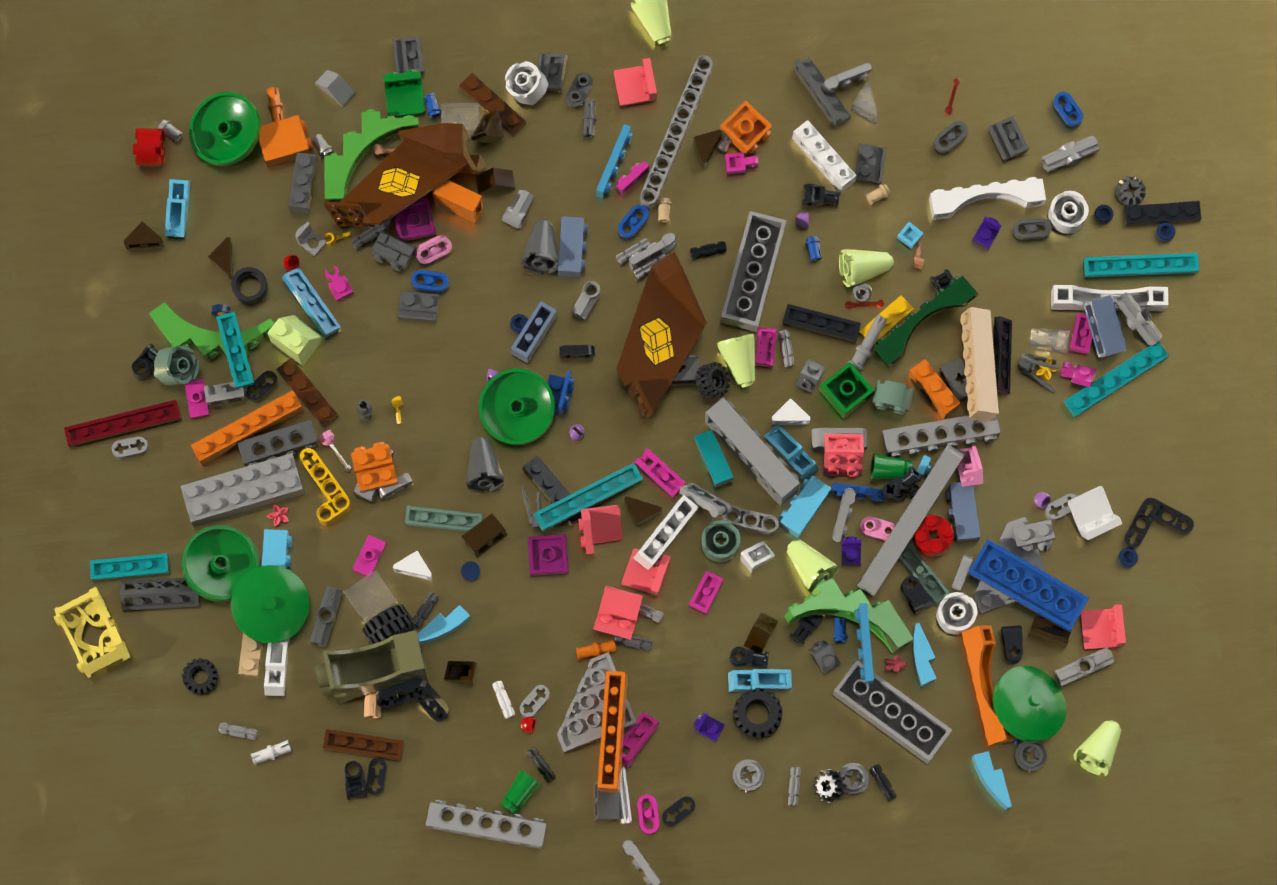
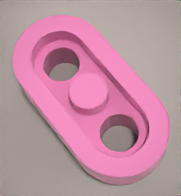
M438 235L420 244L415 250V257L420 263L428 264L448 254L452 248V243L445 235Z
M865 517L860 523V531L864 536L884 542L890 535L885 533V529L889 528L892 531L895 527V524L874 517ZM867 523L873 524V528H872V529H868V528L866 527V524H867Z

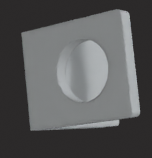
M308 222L296 232L297 243L313 256H316L326 244L324 239L312 231L311 225ZM317 239L319 241L318 247L310 248L308 246L309 240Z

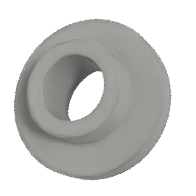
M860 283L854 286L853 294L857 300L866 301L872 295V288L866 283Z

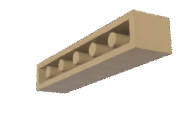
M969 307L960 318L963 330L962 341L964 343V374L967 382V410L971 419L991 421L999 414L991 311Z

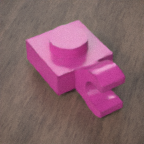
M744 152L725 154L727 174L745 173V167H758V156L744 158Z
M1063 362L1060 375L1072 378V383L1090 387L1096 369L1078 364L1075 368L1071 363Z

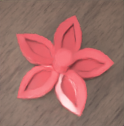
M274 504V512L268 514L267 517L274 519L275 527L280 524V520L287 523L289 520L285 515L288 513L289 508L283 507L280 509Z
M899 655L895 656L893 660L885 659L887 666H885L884 671L893 669V672L898 674L900 669L907 666V663L900 660Z

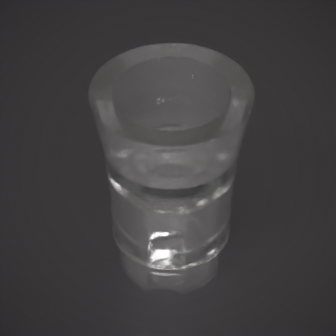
M1032 328L1029 347H1037V349L1067 355L1070 329L1039 328L1038 330Z

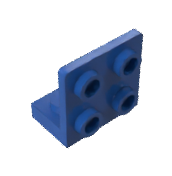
M567 371L566 378L549 374L547 383L554 394L556 416L563 417L564 411L568 412L570 396L568 395L573 393L575 384L570 371Z

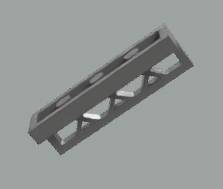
M810 57L802 62L800 59L794 62V71L832 125L836 128L851 119V115L834 92L824 94L821 86L824 84L825 78Z
M185 578L121 581L120 601L122 611L200 606V597L190 587H185L187 585ZM168 585H173L172 588H166ZM154 586L152 589H146L147 587ZM126 588H135L133 590H126Z

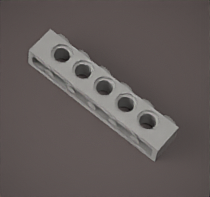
M968 415L883 430L882 440L885 455L899 458L902 454L906 453L917 455L923 450H929V452L938 451L940 447H946L948 444L956 448L959 444L963 443L974 445L980 440H985V442L995 441L1000 435V428L997 416L991 421L971 419ZM977 425L981 426L984 431L978 433L974 430V427ZM962 429L965 435L958 436L955 430ZM943 432L946 438L939 439L936 433ZM923 435L927 438V442L922 443L918 441L917 437ZM906 439L909 444L902 446L898 440Z
M435 800V803L430 802L426 820L427 828L543 849L547 823H543V819L532 818L531 821L525 820L524 816L517 814L509 817L504 816L505 813L501 811H493L492 814L485 812L486 809L474 807V810L466 809V805L462 804L449 806L447 802ZM452 812L454 814L451 821H444V813ZM466 815L473 817V821L469 825L462 823V819ZM484 819L492 821L490 828L485 829L481 826ZM508 822L512 825L509 832L501 830L503 823ZM523 826H528L531 828V833L524 836L520 833V829Z

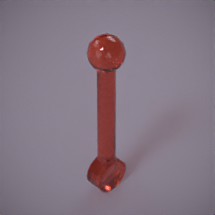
M959 78L953 80L954 86L949 105L945 109L947 115H950L953 111L952 104L957 86L960 84Z
M882 299L876 302L852 303L851 301H847L845 303V307L847 309H851L852 307L873 305H878L882 307L884 306L885 302Z

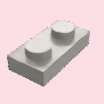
M1051 519L1013 528L1017 548L1055 539Z

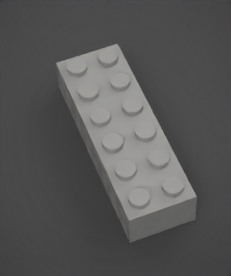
M752 211L749 212L720 323L754 332L758 331L787 220Z
M722 398L706 411L705 422L775 501L782 506L798 492L799 477L793 471L789 472L785 461L773 454V448L768 443H763L759 432L747 425L749 422L742 414L740 416L737 414L733 403Z
M292 453L181 486L193 527L305 494Z
M856 660L834 690L833 696L928 764L950 735L952 729L874 672L873 684H865L864 679H861L860 667H863V664Z

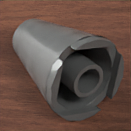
M539 220L534 224L522 254L520 264H523V268L528 272L543 274V271H549L550 274L558 268L553 225L547 220Z
M478 437L471 443L466 484L468 490L472 492L484 493L483 489H490V492L504 485V476L490 440L485 437Z

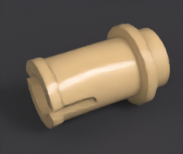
M885 184L883 186L879 185L878 189L865 196L869 204L873 205L884 197L888 198V195L891 193Z
M669 198L658 199L659 222H670V206L672 203Z

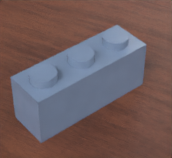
M563 216L561 218L558 276L581 277V271L585 272L586 260H582V255L586 253L587 242H583L584 235L588 234V224H585L584 218Z
M1111 295L1084 302L1083 306L1098 358L1125 351L1126 340L1122 335L1121 322L1117 317L1116 305Z
M540 301L512 345L511 354L528 364L557 318V310Z
M961 482L950 483L948 489L945 490L946 500L950 501L951 508H948L949 520L952 519L953 521L952 528L955 543L979 541L980 530L973 485L962 487Z

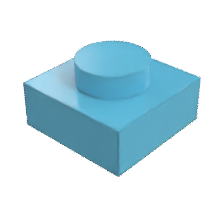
M908 222L897 235V238L912 249L924 233Z
M925 455L917 469L922 478L924 474L928 475L932 468V465L929 464L931 458Z

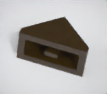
M496 110L483 115L471 139L473 141L492 143L504 138L500 112Z
M721 130L694 136L693 143L702 168H705L722 138Z
M493 167L475 176L479 195L516 189L513 170Z
M142 221L125 238L124 245L126 249L164 247V242L156 232Z
M226 237L208 258L216 268L229 279H232L233 246L231 238Z
M628 496L624 498V504L636 527L660 516L662 513V507Z
M761 612L745 641L744 647L754 650L753 652L762 653L779 621Z
M448 661L444 680L474 686L478 668L477 663L474 661Z

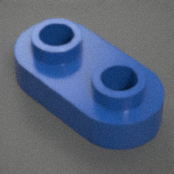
M1058 93L1053 101L1054 108L1068 126L1076 127L1080 125L1083 119L1081 109L1069 93ZM1064 101L1066 105H1060L1059 102ZM1070 116H1074L1076 120H1071Z
M635 205L620 221L618 225L619 235L625 239L634 237L648 221V209L643 205ZM640 213L643 217L637 218L636 215ZM629 227L631 231L625 232L624 229Z
M417 270L411 276L412 285L417 290L440 293L446 291L449 287V279L442 272ZM424 279V283L419 284L418 280ZM442 281L443 285L438 286L436 283Z

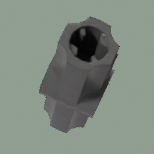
M326 586L320 609L317 611V619L310 643L326 647L332 626L336 620L335 616L343 593L342 590ZM326 612L331 613L329 620L324 621L321 619L322 614Z

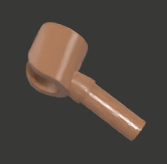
M381 144L374 145L372 149L376 158H380L385 154H391L395 150L383 149Z
M921 242L917 243L916 254L912 264L913 267L922 269L925 259L920 258Z

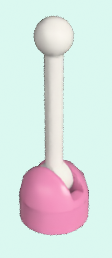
M327 430L318 437L320 443L330 446L343 464L344 471L350 472L351 466L347 465L333 445L335 438L332 431Z

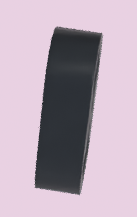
M564 345L559 347V357L563 359H588L596 356L595 346Z
M273 371L262 373L254 381L255 385L248 386L246 390L248 399L256 403L266 397L278 385L277 375ZM267 376H268L269 378L273 377V378H272V380H273V383H272V384L269 383V382L266 383V379H265V378H266ZM261 387L258 391L259 396H252L251 391L253 389L257 391Z
M381 758L372 759L368 768L366 788L373 796L382 794L385 788L387 765ZM377 762H380L381 766H383V769L379 770V775H376V770L373 768V765H377ZM375 778L378 779V785L381 786V788H377L376 792L370 787V785H374Z
M688 796L679 799L663 812V823L668 827H674L694 812L695 801ZM683 801L692 803L689 811L684 809L680 812L679 809L683 807ZM677 811L678 814L674 817L675 822L671 820L667 822V813L672 815Z

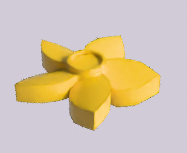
M1051 357L1045 363L1052 364ZM1038 365L1040 369L1036 375L1044 374L1050 380L1051 372L1057 370Z

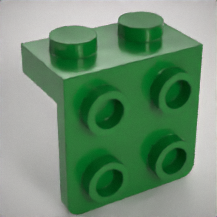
M407 70L405 73L389 72L387 75H383L388 116L401 117L423 114L425 112L420 71Z

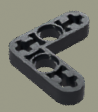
M1147 498L1142 503L1124 537V544L1127 548H1138L1153 520L1182 535L1189 534L1192 531L1194 522L1189 516L1157 499ZM1153 503L1154 509L1149 512L1148 516L1144 515L1148 508L1145 504ZM1168 511L1172 513V520L1165 521L1162 517L1163 512ZM1178 516L1180 517L1178 521L1181 523L1187 521V526L1190 528H1185L1184 530L1182 529V524L1177 522L1176 525H1173V522L1176 520V517ZM1144 519L1147 522V526L1141 529L1137 526L1136 521ZM1135 531L1139 532L1135 539L1138 543L1130 544L1129 538L1134 535Z
M413 679L381 690L378 693L377 705L381 708L388 709L417 700L434 720L444 721L448 717V705L424 679ZM398 692H404L407 695H400ZM426 698H431V699H433L434 701H427V700H425V699H426Z

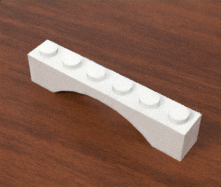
M1031 177L1026 179V181L1010 180L1004 184L993 182L988 186L977 184L965 189L963 187H955L950 191H944L943 189L935 190L933 193H930L929 197L932 220L951 218L964 206L982 199L998 198L1009 200L1024 208L1044 206L1046 196L1043 179Z
M1053 285L1051 290V310H1085L1084 302L1111 295L1115 302L1117 298L1127 292L1130 293L1141 308L1144 307L1148 311L1165 312L1168 307V287L1096 290L1074 285ZM1116 305L1115 311H1121Z

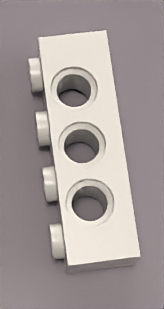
M808 120L793 131L792 139L836 189H840V194L855 183L856 174Z
M683 495L633 558L649 570L698 509V506Z

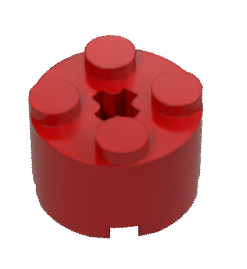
M136 128L135 138L137 143L133 144V155H136V165L162 166L166 153V147H164L163 142L166 141L164 129Z
M929 515L925 517L913 535L916 550L928 558L944 555L953 541V528L946 519L940 516ZM935 534L936 538L930 539V536Z

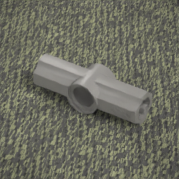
M1092 135L1075 143H1066L1059 150L1043 156L1041 160L1045 170L1049 173L1065 165H1074L1081 161L1082 158L1098 152L1099 145L1096 138Z
M1125 292L1116 299L1115 304L1126 316L1129 328L1133 331L1137 330L1148 345L1152 346L1162 338L1163 335L1151 321L1150 312L1144 307L1141 308L1130 293Z
M1106 647L1089 656L1082 657L1078 661L1054 671L1062 687L1082 677H1087L1091 673L1115 663L1111 651ZM1080 663L1088 664L1089 671L1081 670Z

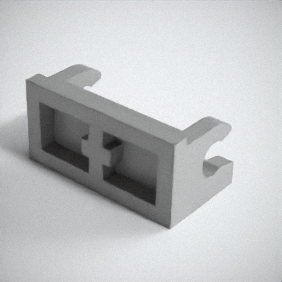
M234 382L204 386L208 407L246 401L245 389L236 390Z

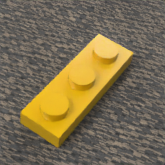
M902 295L879 314L888 319L876 342L914 310ZM875 318L859 331L863 338L866 337Z

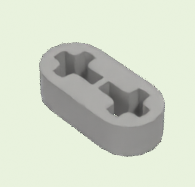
M143 437L118 440L112 445V453L118 459L141 456L149 449V444ZM138 442L145 444V446H142V450L132 447L137 446ZM120 445H122L123 448H129L123 450V454H119V452L116 451L119 449Z
M408 473L397 477L398 484L377 489L376 491L380 498L386 499L409 487L413 483Z
M1067 494L1050 503L1045 510L1047 519L1057 521L1071 514L1069 506L1064 507V505L1067 504L1068 499L1071 500L1077 497V495ZM1052 507L1054 510L1058 509L1059 507L1061 508V510L1057 512V516H1055L1054 514H1050Z
M964 554L951 588L961 591L973 560L972 557Z
M536 686L521 703L520 713L523 717H534L549 700L550 692L546 686ZM539 690L541 692L545 690L544 694L546 697H540L538 701H536L535 699L538 696L537 691ZM532 702L535 703V704L532 706V710H533L532 713H530V712H527V714L524 713V712H525V708H524L525 705H526V706H530V705L532 704Z

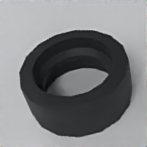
M245 267L237 271L232 278V292L241 303L253 305L261 302L266 297L268 282L263 272L259 269ZM246 276L257 277L261 283L260 291L254 296H244L239 291V282L242 278Z

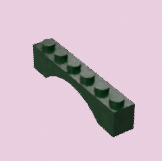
M963 275L960 278L956 276L949 282V287L945 290L944 288L940 289L934 295L935 298L929 302L927 300L924 302L916 314L914 312L909 314L905 318V323L901 326L899 324L890 330L891 334L886 338L883 336L875 343L874 349L889 367L905 356L910 337L925 319L945 309L965 307L978 296L976 290Z

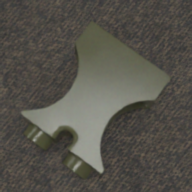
M416 630L393 635L381 642L360 648L323 651L325 663L315 665L319 686L322 688L324 696L334 695L338 705L417 678L424 679L429 683L423 651Z

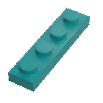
M235 312L217 316V323L236 390L255 385Z
M167 553L90 561L91 581L169 574Z

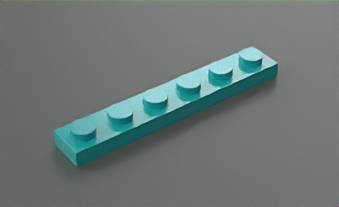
M1198 253L1084 257L1085 278L1198 273Z
M1158 341L1094 381L1090 387H1085L1066 399L1064 404L1075 418L1167 359L1169 354Z
M632 463L535 512L534 517L542 531H545L581 512V509H588L641 482L643 478L635 464Z

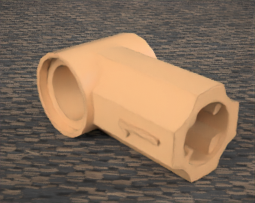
M379 692L365 695L364 718H381L382 708L377 705Z

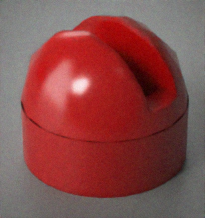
M288 255L283 259V266L286 269L294 270L299 267L300 261L296 255Z
M523 718L520 722L521 728L525 732L533 733L536 718Z

